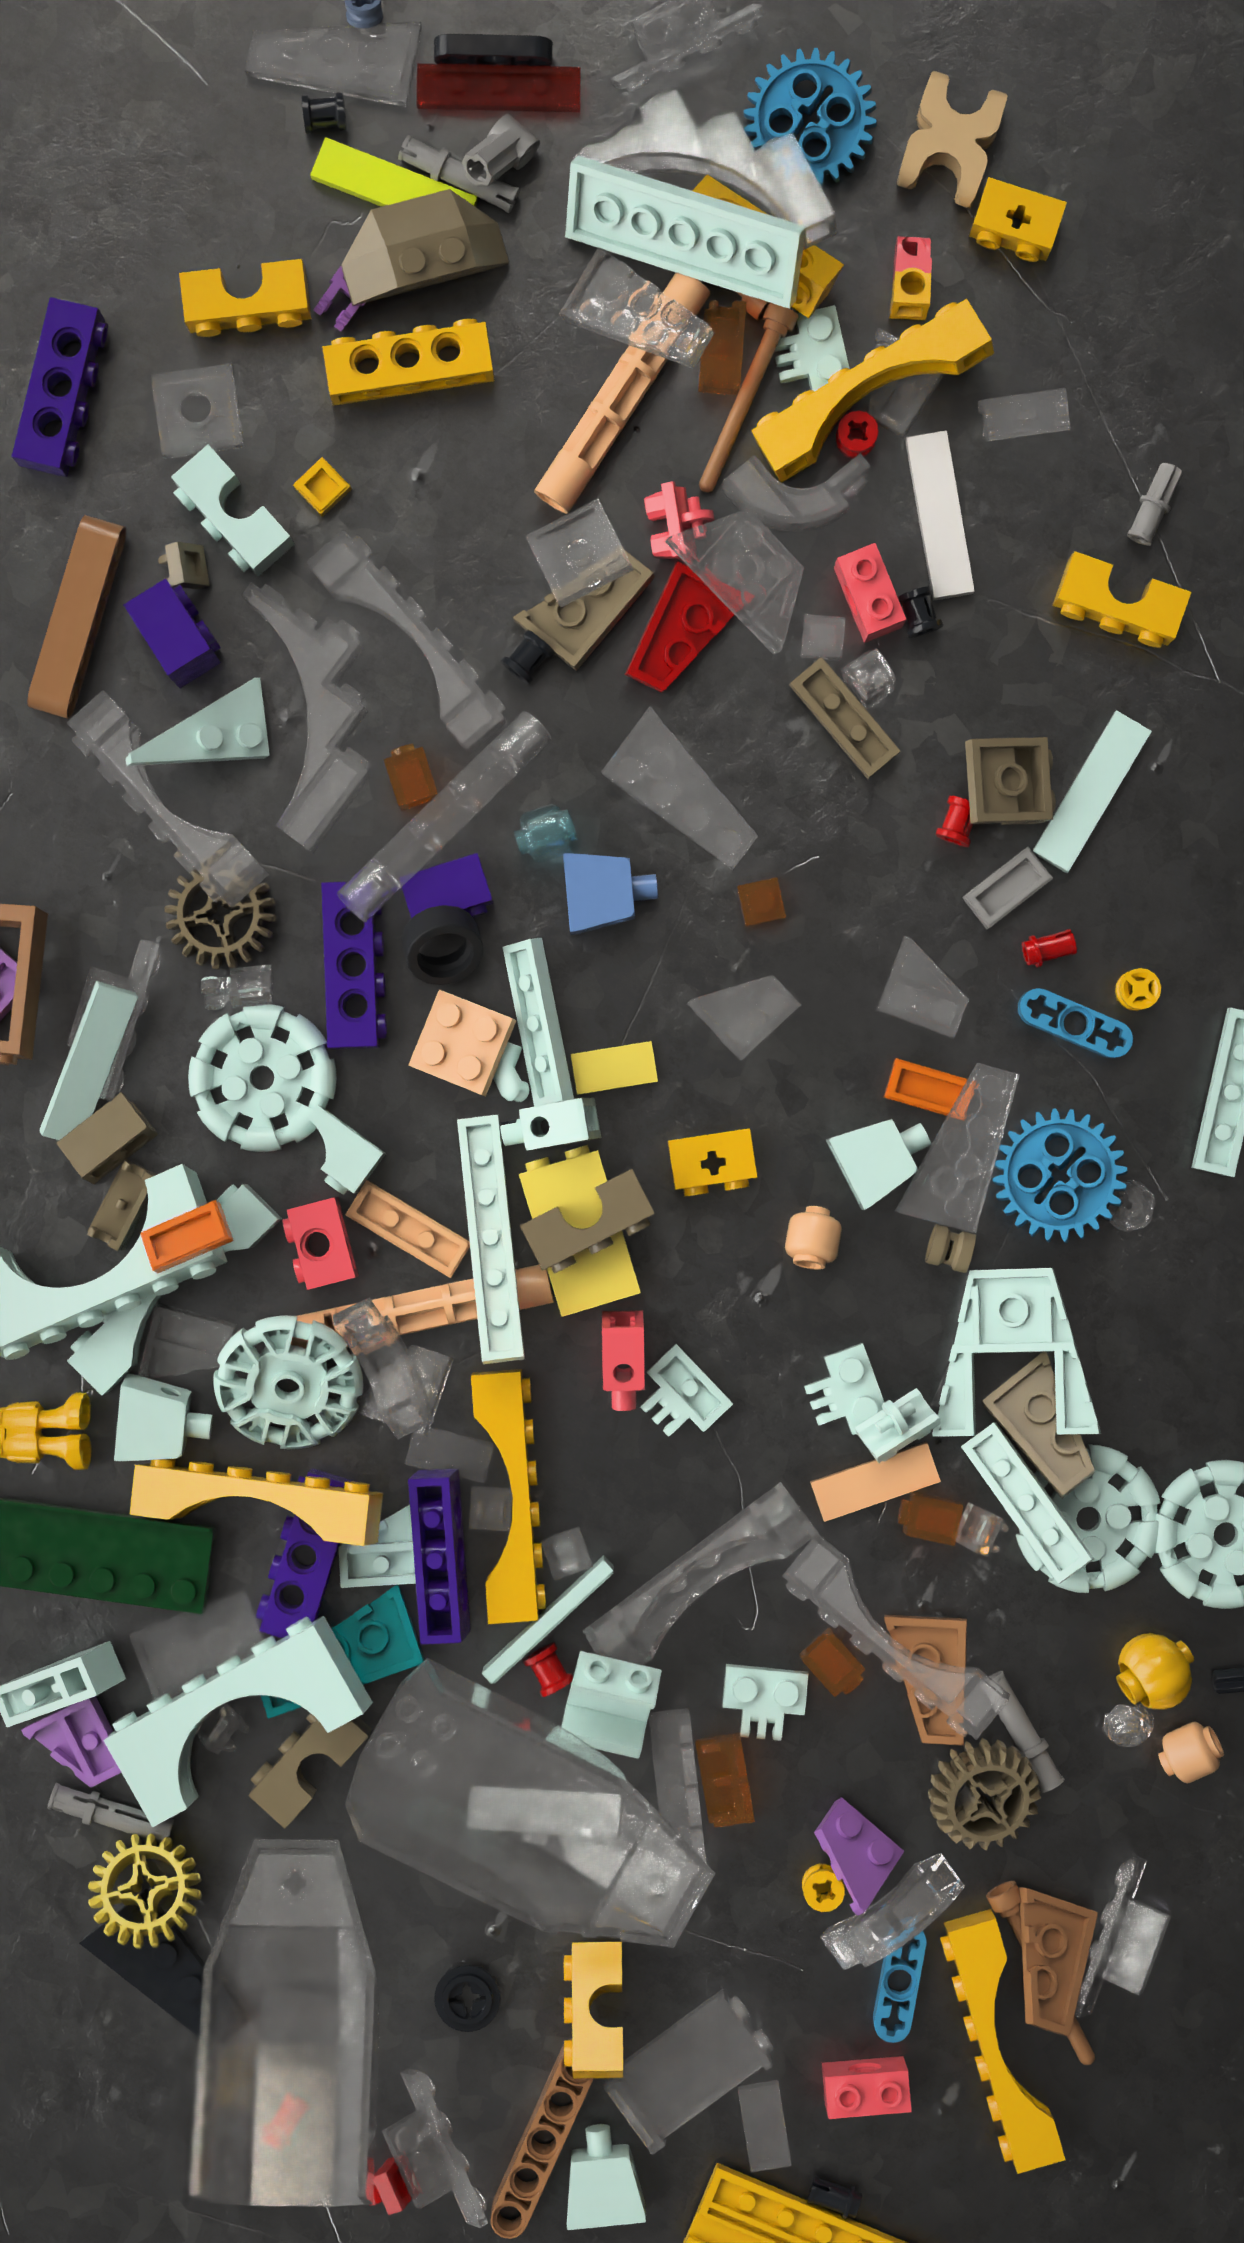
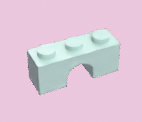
M209 444L171 476L178 487L173 492L174 495L188 511L196 507L206 518L201 522V525L216 542L222 537L233 548L228 555L243 572L251 568L259 577L295 545L291 536L264 506H261L251 516L242 519L233 518L225 513V501L228 495L240 485V482L234 472Z

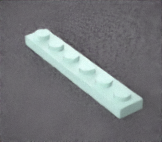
M490 1115L458 1119L483 1364L524 1360L525 1354L499 1116Z

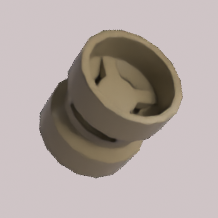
M935 1224L929 1239L925 1263L936 1266L944 1263L950 1265L952 1270L966 1274L974 1252L976 1234L965 1231L957 1234L951 1232L946 1226Z

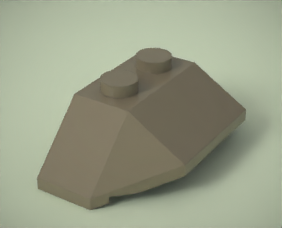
M451 189L371 209L344 258L341 268L352 306L505 266L509 264L498 223Z

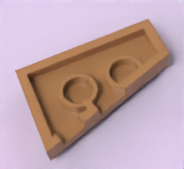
M884 1615L922 1743L964 1745L967 1619Z
M1019 1887L1026 2024L1059 2035L1070 2036L1098 1912L1029 1888Z

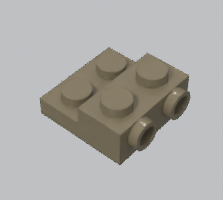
M1048 737L987 738L965 741L971 824H1040L1053 820L1056 798L1053 790H1051L1050 771L1053 766V756L1051 750L1048 749Z

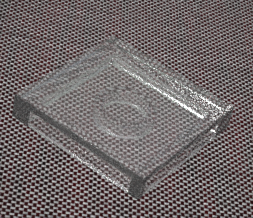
M598 498L525 536L560 607L634 570Z

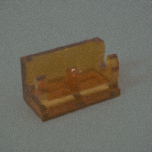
M717 300L709 302L708 309H704L698 392L738 395L741 383L747 301H734L731 307L719 306Z
M740 1733L695 1740L709 1823H713L714 1827H724L755 1822Z

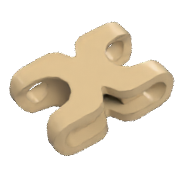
M933 71L928 80L916 120L920 130L915 131L908 140L897 185L906 189H913L924 169L932 165H944L953 171L957 179L955 203L971 208L988 162L984 149H987L994 142L1006 105L1007 94L991 90L980 110L972 114H960L950 107L946 99L949 83L948 75Z

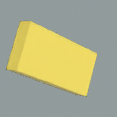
M652 1041L571 1054L577 1095L658 1082Z

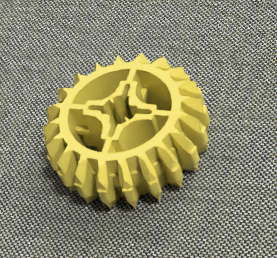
M152 1833L147 1836L146 1845H142L140 1837L134 1834L131 1836L133 1847L127 1849L122 1840L116 1842V1848L120 1854L116 1857L108 1851L102 1854L106 1862L109 1863L107 1868L100 1865L94 1866L93 1872L101 1877L102 1881L89 1882L88 1888L93 1892L101 1894L89 1899V1905L91 1908H102L94 1916L97 1924L110 1920L104 1928V1933L108 1937L114 1935L120 1929L117 1939L119 1944L125 1945L133 1934V1944L136 1949L142 1948L145 1936H149L150 1944L155 1948L159 1946V1933L164 1932L169 1941L175 1939V1935L170 1929L175 1923L184 1931L188 1928V1924L181 1917L183 1913L196 1916L198 1910L187 1902L188 1900H199L202 1898L200 1890L189 1888L201 1882V1876L199 1873H188L196 1866V1862L192 1857L181 1861L186 1853L183 1845L177 1846L170 1852L173 1842L170 1837H165L159 1847H157L155 1836ZM151 1858L164 1861L176 1871L177 1876L167 1878L166 1875H151L146 1859ZM134 1862L132 1864L133 1875L131 1880L127 1884L118 1886L117 1891H113L119 1874ZM142 1873L151 1887L155 1884L157 1885L149 1891V1898H147L148 1906L139 1893L134 1897L136 1892L142 1890ZM178 1890L173 1906L165 1915L157 1919V1906L161 1899L172 1895V1891ZM123 1903L125 1906H139L144 1923H134L123 1919L116 1913L114 1905Z

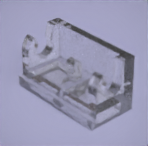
M1066 388L978 401L979 413L983 415L984 421L982 435L984 438L987 437L988 441L1070 430Z

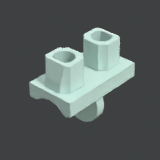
M916 1388L894 1403L891 1400L883 1403V1410L856 1426L855 1430L877 1462L880 1463L895 1456L897 1451L914 1440H920L931 1433V1429L941 1424L940 1418L930 1408Z

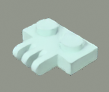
M835 305L816 309L809 319L801 313H797L799 315L796 322L798 334L780 338L775 351L790 349V353L775 357L777 367L794 366V369L779 373L781 383L808 378L810 390L815 392L828 384V380L833 374L841 369L849 368Z
M863 1343L824 1356L830 1376L804 1386L807 1394H813L823 1389L825 1396L810 1401L812 1410L826 1405L830 1408L829 1412L821 1413L815 1417L818 1425L845 1416L851 1434L855 1435L857 1434L856 1426L883 1410L882 1404L885 1402Z
M675 1344L647 1371V1374L660 1387L640 1408L646 1413L658 1402L662 1408L651 1419L658 1425L670 1414L674 1420L669 1422L663 1430L669 1437L688 1418L705 1432L733 1405V1402Z
M726 1664L722 1707L742 1709L740 1737L749 1738L751 1731L750 1721L757 1722L756 1738L765 1739L767 1723H773V1740L781 1741L784 1713L805 1715L808 1672Z

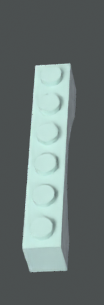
M233 1184L217 1199L221 1203L234 1240L222 1246L224 1253L254 1248L282 1220L248 1184H242L239 1188ZM152 1294L141 1299V1304L134 1309L123 1312L115 1310L104 1315V1320L102 1321L104 1324L93 1335L86 1331L70 1347L75 1353L67 1362L101 1396L108 1394L138 1364L140 1342L146 1322L162 1295Z

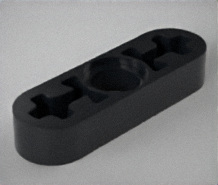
M442 34L434 38V62L444 67L544 69L552 65L553 42L542 36Z

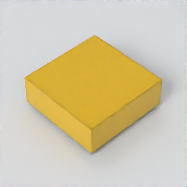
M323 457L293 484L297 492L322 517L352 490L351 486Z

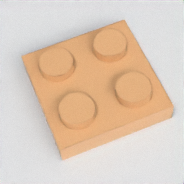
M439 989L409 1066L486 1097L517 1020Z

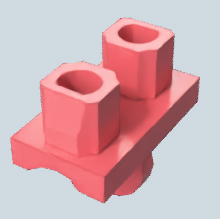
M673 481L661 484L662 491L644 498L648 519L651 521L667 519L668 532L651 535L650 541L653 556L659 559L676 558L685 563L695 561L697 557L694 540L706 538L704 524L715 520L714 512L709 509L701 510L700 498L698 496L687 499L685 487H677Z

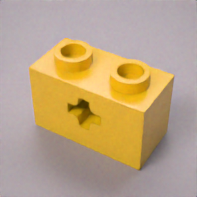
M988 177L969 237L977 239L976 242L985 248L999 249L1003 247L1016 251L1015 255L1026 261L1037 262L1039 259L1046 261L1052 250L1067 202ZM1013 218L1021 220L1019 229L1011 227Z
M750 1128L667 1141L674 1189H683L684 1197L709 1193L708 1185L724 1183L725 1190L749 1187L748 1179L757 1178ZM710 1151L715 1152L716 1158L724 1157L725 1166L718 1167V1174L711 1175L709 1169L701 1168L700 1161L706 1160Z

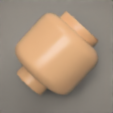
M807 1206L805 1212L793 1215L789 1220L785 1243L786 1253L793 1258V1264L802 1268L820 1270L824 1269L826 1264L837 1259L842 1232L840 1222L830 1216V1210L819 1206Z
M1196 1721L1167 1733L1162 1739L1164 1751L1158 1754L1161 1765L1167 1775L1175 1774L1178 1779L1187 1784L1218 1770L1220 1766L1219 1758L1224 1756L1223 1748L1214 1730L1210 1726L1204 1728V1726Z

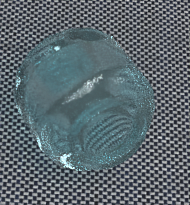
M548 804L523 813L520 817L521 829L514 831L521 854L529 853L537 863H544L562 857L565 853H570L573 847L572 842L578 840L568 809L561 811L556 804Z

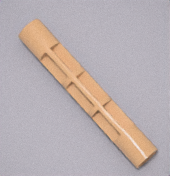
M679 273L674 274L630 345L620 357L619 362L544 474L534 492L551 507L565 514L570 512L675 347L709 298L710 291L698 279Z
M539 1264L515 1269L520 1310L554 1303L547 1269L542 1271ZM474 1279L298 1315L296 1321L312 1324L313 1320L322 1323L337 1332L347 1342L346 1347L475 1320L478 1318ZM292 1337L291 1345L306 1349L308 1340Z

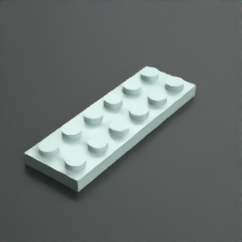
M577 156L571 162L566 238L789 309L796 302L806 226L582 156Z

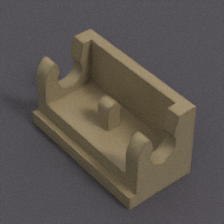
M121 1092L56 1144L81 1178L95 1184L120 1165L124 1159L129 1158L156 1137L158 1133L133 1101L130 1102L126 1095Z
M124 1159L87 1231V1235L106 1242L107 1246L116 1251L125 1250L148 1206L145 1180L157 1174L128 1159Z

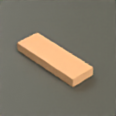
M369 1180L365 1181L345 1214L347 1217L449 1278H452L470 1248L469 1240Z
M923 1442L897 1451L895 1456L885 1462L878 1463L874 1459L810 1481L823 1521L826 1522L941 1481L928 1443Z

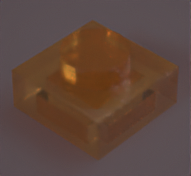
M777 877L737 886L745 927L786 918Z

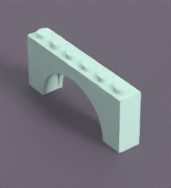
M180 1164L145 1180L148 1193V1210L142 1232L207 1204L195 1171ZM140 1235L128 1255L103 1276L82 1285L51 1288L37 1285L29 1279L20 1269L13 1253L0 1247V1357L6 1360L23 1357L30 1352L29 1348L41 1342L43 1344H50L60 1341L67 1336L66 1332L78 1326L87 1328L97 1325L104 1320V1315L115 1310L123 1312L134 1309L141 1304V1299L152 1294L159 1296L171 1293L178 1289V1283L189 1278L202 1279L216 1272L217 1266L227 1262L224 1250L220 1246L163 1272L156 1273L152 1270Z
M308 1616L286 1628L289 1635L275 1641L274 1637L270 1636L251 1648L254 1653L251 1656L241 1660L238 1655H235L216 1667L219 1672L218 1674L207 1680L204 1674H200L181 1686L184 1691L183 1693L174 1698H171L169 1693L163 1694L146 1705L149 1709L148 1712L137 1717L133 1711L112 1724L115 1730L103 1741L152 1827L186 1810L199 1797L190 1769L191 1748L201 1722L216 1707L245 1696L268 1695L280 1697L308 1710L329 1733L364 1714L373 1703L324 1616L313 1622L310 1621Z

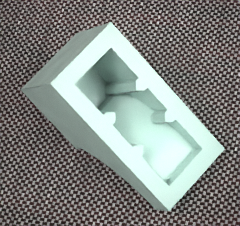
M316 1104L307 1118L316 1126L324 1140L326 1160L321 1170L328 1174L324 1181L343 1195L347 1190H350L352 1193H358L386 1153L328 1110Z

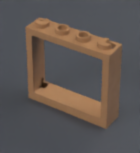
M0 904V927L21 928L9 1041L0 1040V1065H17V1059L32 1060L48 919V913L36 906Z

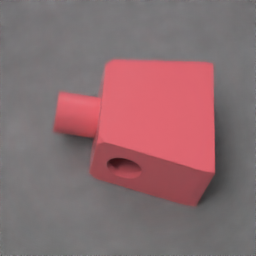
M643 1310L602 1311L603 1390L612 1392V1409L616 1411L635 1410L637 1408L636 1391L645 1390ZM620 1364H627L630 1367L626 1369H621L617 1366Z

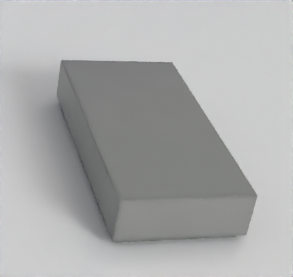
M1026 847L962 898L984 927L989 929L1051 881L1053 877L1032 850Z

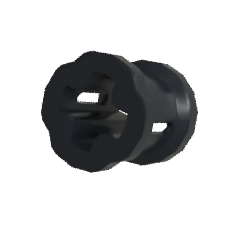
M336 92L335 97L310 99L308 95H302V110L306 134H312L314 129L338 127L340 131H347L343 92Z
M930 586L917 588L898 596L909 625L907 630L908 638L922 636L944 626L942 620L936 617L930 599L932 594Z
M527 630L523 635L525 639L510 657L504 656L501 663L518 679L529 685L533 681L532 674L546 657L551 658L555 652L539 636Z

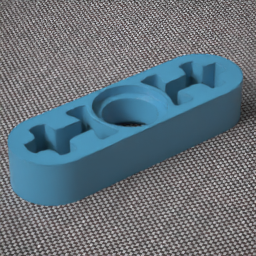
M1041 988L1032 989L1023 994L1018 1002L1019 1016L1026 1024L1103 1057H1121L1132 1046L1133 1035L1126 1024ZM1040 996L1044 999L1043 1006L1052 1011L1057 1010V1003L1064 1006L1056 1017L1055 1028L1049 1026V1022L1053 1017L1046 1014H1039L1036 1018L1031 1016L1032 1009L1027 1006L1028 1000L1035 1001ZM1070 1012H1079L1086 1019V1029L1080 1035H1071L1064 1027V1019ZM1095 1019L1101 1021V1025L1097 1028L1099 1031L1111 1033L1114 1029L1119 1030L1118 1038L1123 1040V1045L1115 1046L1110 1051L1106 1048L1108 1042L1098 1036L1093 1037V1044L1087 1042V1038L1094 1031Z
M912 1919L898 1920L888 1931L874 2006L873 2024L875 2031L882 2040L890 2043L902 2041L911 2030L925 1956L926 1936L920 1924ZM906 1930H911L913 1937L918 1940L917 1943H910L908 1947L907 1957L909 1961L915 1960L913 1965L901 1959L902 1945L899 1940H896L897 1936L903 1937ZM892 1956H896L897 1958H899V1959L891 1960V1959H892ZM896 1970H904L911 1975V1983L903 1991H895L888 1985L890 1974ZM885 1997L898 2002L897 2016L902 2021V2024H895L893 2030H887L885 2022L881 2021L882 2018L890 2017L892 2009L891 2001H884ZM907 2001V2005H904L901 2002Z

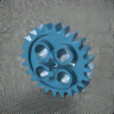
M814 48L811 59H805L802 50L797 49L796 61L792 63L782 54V68L778 70L771 64L766 65L770 78L768 80L761 77L755 78V83L761 92H748L747 94L748 100L756 105L755 108L744 110V117L755 121V123L744 127L745 134L757 136L749 144L751 152L763 149L758 158V164L763 166L772 161L771 176L774 178L782 170L785 171V182L787 185L793 181L795 175L800 176L802 188L807 187L810 177H815L819 187H823L824 175L830 174L838 182V169L841 166L850 173L854 171L851 161L852 156L864 160L865 152L859 146L860 143H873V137L865 132V129H871L877 125L875 118L866 116V114L876 110L875 101H864V98L872 92L871 86L863 85L858 87L863 77V72L859 70L849 75L850 60L848 58L839 66L835 65L834 51H831L824 61L820 60L818 48ZM803 80L812 81L817 86L815 93L808 98H801L794 93L796 85ZM826 88H833L831 95L824 100L817 110L818 123L809 122L795 148L792 150L788 149L789 142L803 128L802 114L811 115ZM835 104H844L850 109L849 116L841 122H835L827 115L829 109ZM779 115H786L793 120V124L787 132L777 133L770 127L772 120ZM809 140H823L827 146L825 152L817 157L807 155L803 149Z
M1054 1108L1051 1113V1120L1045 1121L1040 1112H1036L1037 1124L1031 1126L1024 1119L1021 1120V1126L1024 1130L1021 1135L1013 1131L1008 1132L1013 1142L1012 1147L1007 1145H999L998 1147L1007 1156L1006 1160H997L993 1163L996 1168L1004 1171L1003 1175L993 1178V1183L1005 1186L1004 1190L996 1194L997 1200L1011 1201L1003 1210L1006 1216L1018 1212L1019 1215L1015 1221V1226L1020 1228L1027 1222L1031 1223L1029 1229L1031 1237H1034L1040 1229H1044L1047 1242H1051L1055 1232H1060L1064 1243H1068L1070 1231L1074 1230L1080 1239L1083 1240L1085 1239L1084 1227L1087 1225L1096 1232H1099L1100 1227L1097 1219L1100 1216L1109 1221L1113 1219L1107 1207L1109 1205L1122 1206V1201L1114 1195L1115 1191L1127 1190V1185L1118 1181L1117 1177L1127 1174L1128 1169L1127 1167L1115 1164V1162L1125 1156L1123 1150H1110L1117 1141L1115 1135L1103 1139L1101 1136L1105 1131V1124L1101 1123L1094 1129H1091V1116L1089 1114H1086L1080 1123L1076 1122L1074 1109L1069 1110L1066 1119H1060L1057 1109ZM1056 1137H1063L1070 1143L1067 1153L1060 1157H1054L1047 1152L1049 1141ZM1080 1147H1084L1086 1152L1067 1170L1070 1180L1066 1184L1063 1181H1058L1049 1191L1041 1204H1036V1197L1045 1191L1054 1180L1051 1171L1054 1168L1062 1171L1071 1161L1075 1152ZM1092 1163L1100 1167L1101 1176L1096 1182L1084 1183L1078 1178V1172L1083 1165ZM1036 1168L1041 1171L1042 1180L1039 1185L1034 1188H1026L1020 1184V1176L1026 1169ZM1061 1194L1069 1195L1074 1200V1207L1068 1214L1064 1215L1056 1214L1051 1209L1053 1199Z

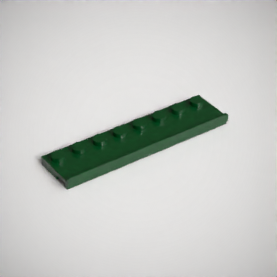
M0 1498V1586L204 1614L206 1612L212 1566L211 1556L216 1530L215 1527Z

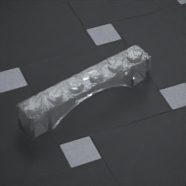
M344 530L341 531L306 561L309 569L336 601L356 604L381 614L398 625L415 641L428 660L436 679L440 698L441 722L468 755H470L506 724L505 717L501 714L506 710V707L491 690L484 694L475 682L480 677L465 659L458 663L448 652L453 646L438 628L431 632L423 623L422 619L426 617V614L415 600L409 597L405 601L399 595L395 588L400 584L385 566L378 570L369 560L373 552L358 535L351 539Z
M104 690L66 722L76 733L71 739L87 758L91 754H95L102 762L96 769L112 786L119 782L127 792L122 796L125 802L138 815L143 811L148 814L153 820L147 825L148 828L163 844L171 840L178 848V851L173 856L189 873L196 869L201 874L204 880L199 885L215 903L222 898L233 908L269 875L232 834L212 832L191 825L172 814L154 792L146 773L145 765H126L128 754L141 746V730Z
M779 1482L585 1628L583 1633L596 1655L645 1665L653 1659L662 1639L673 1623L706 1590L724 1578L747 1567L766 1561L787 1558L819 1533L788 1490Z
M818 1533L782 1575L788 1581L785 1585L786 1588L794 1596L802 1601L808 1598L820 1608L817 1612L818 1615L826 1623L834 1628L841 1625L852 1635L849 1640L857 1649L866 1655L873 1652L884 1662L882 1665L883 1670L889 1676L900 1683L905 1679L917 1689L914 1692L916 1698L932 1710L936 1706L949 1716L946 1722L961 1736L966 1737L970 1734L977 1740L1008 1703L1010 1694L978 1667H957L934 1662L911 1652L892 1639L874 1620L864 1605L853 1580L849 1559Z

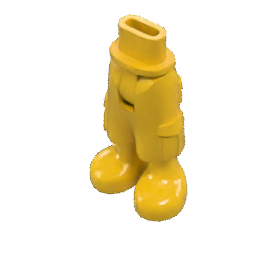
M76 1392L67 1399L64 1405L50 1410H44L39 1401L16 1402L9 1404L7 1407L0 1408V1458H6L8 1461L16 1463H40L44 1455H53L64 1459L75 1470L88 1469L91 1461V1442L87 1434H70L57 1437H44L42 1434L43 1428L86 1429L91 1418V1404L88 1394Z

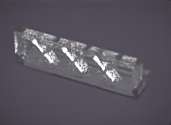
M689 1708L649 1713L667 1880L696 1877V1885L708 1884Z

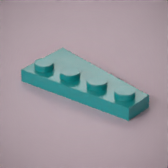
M395 1585L386 1591L385 1594L370 1604L365 1605L337 1626L331 1628L363 1685L426 1663L400 1585ZM260 1695L268 1719L302 1707L280 1697Z

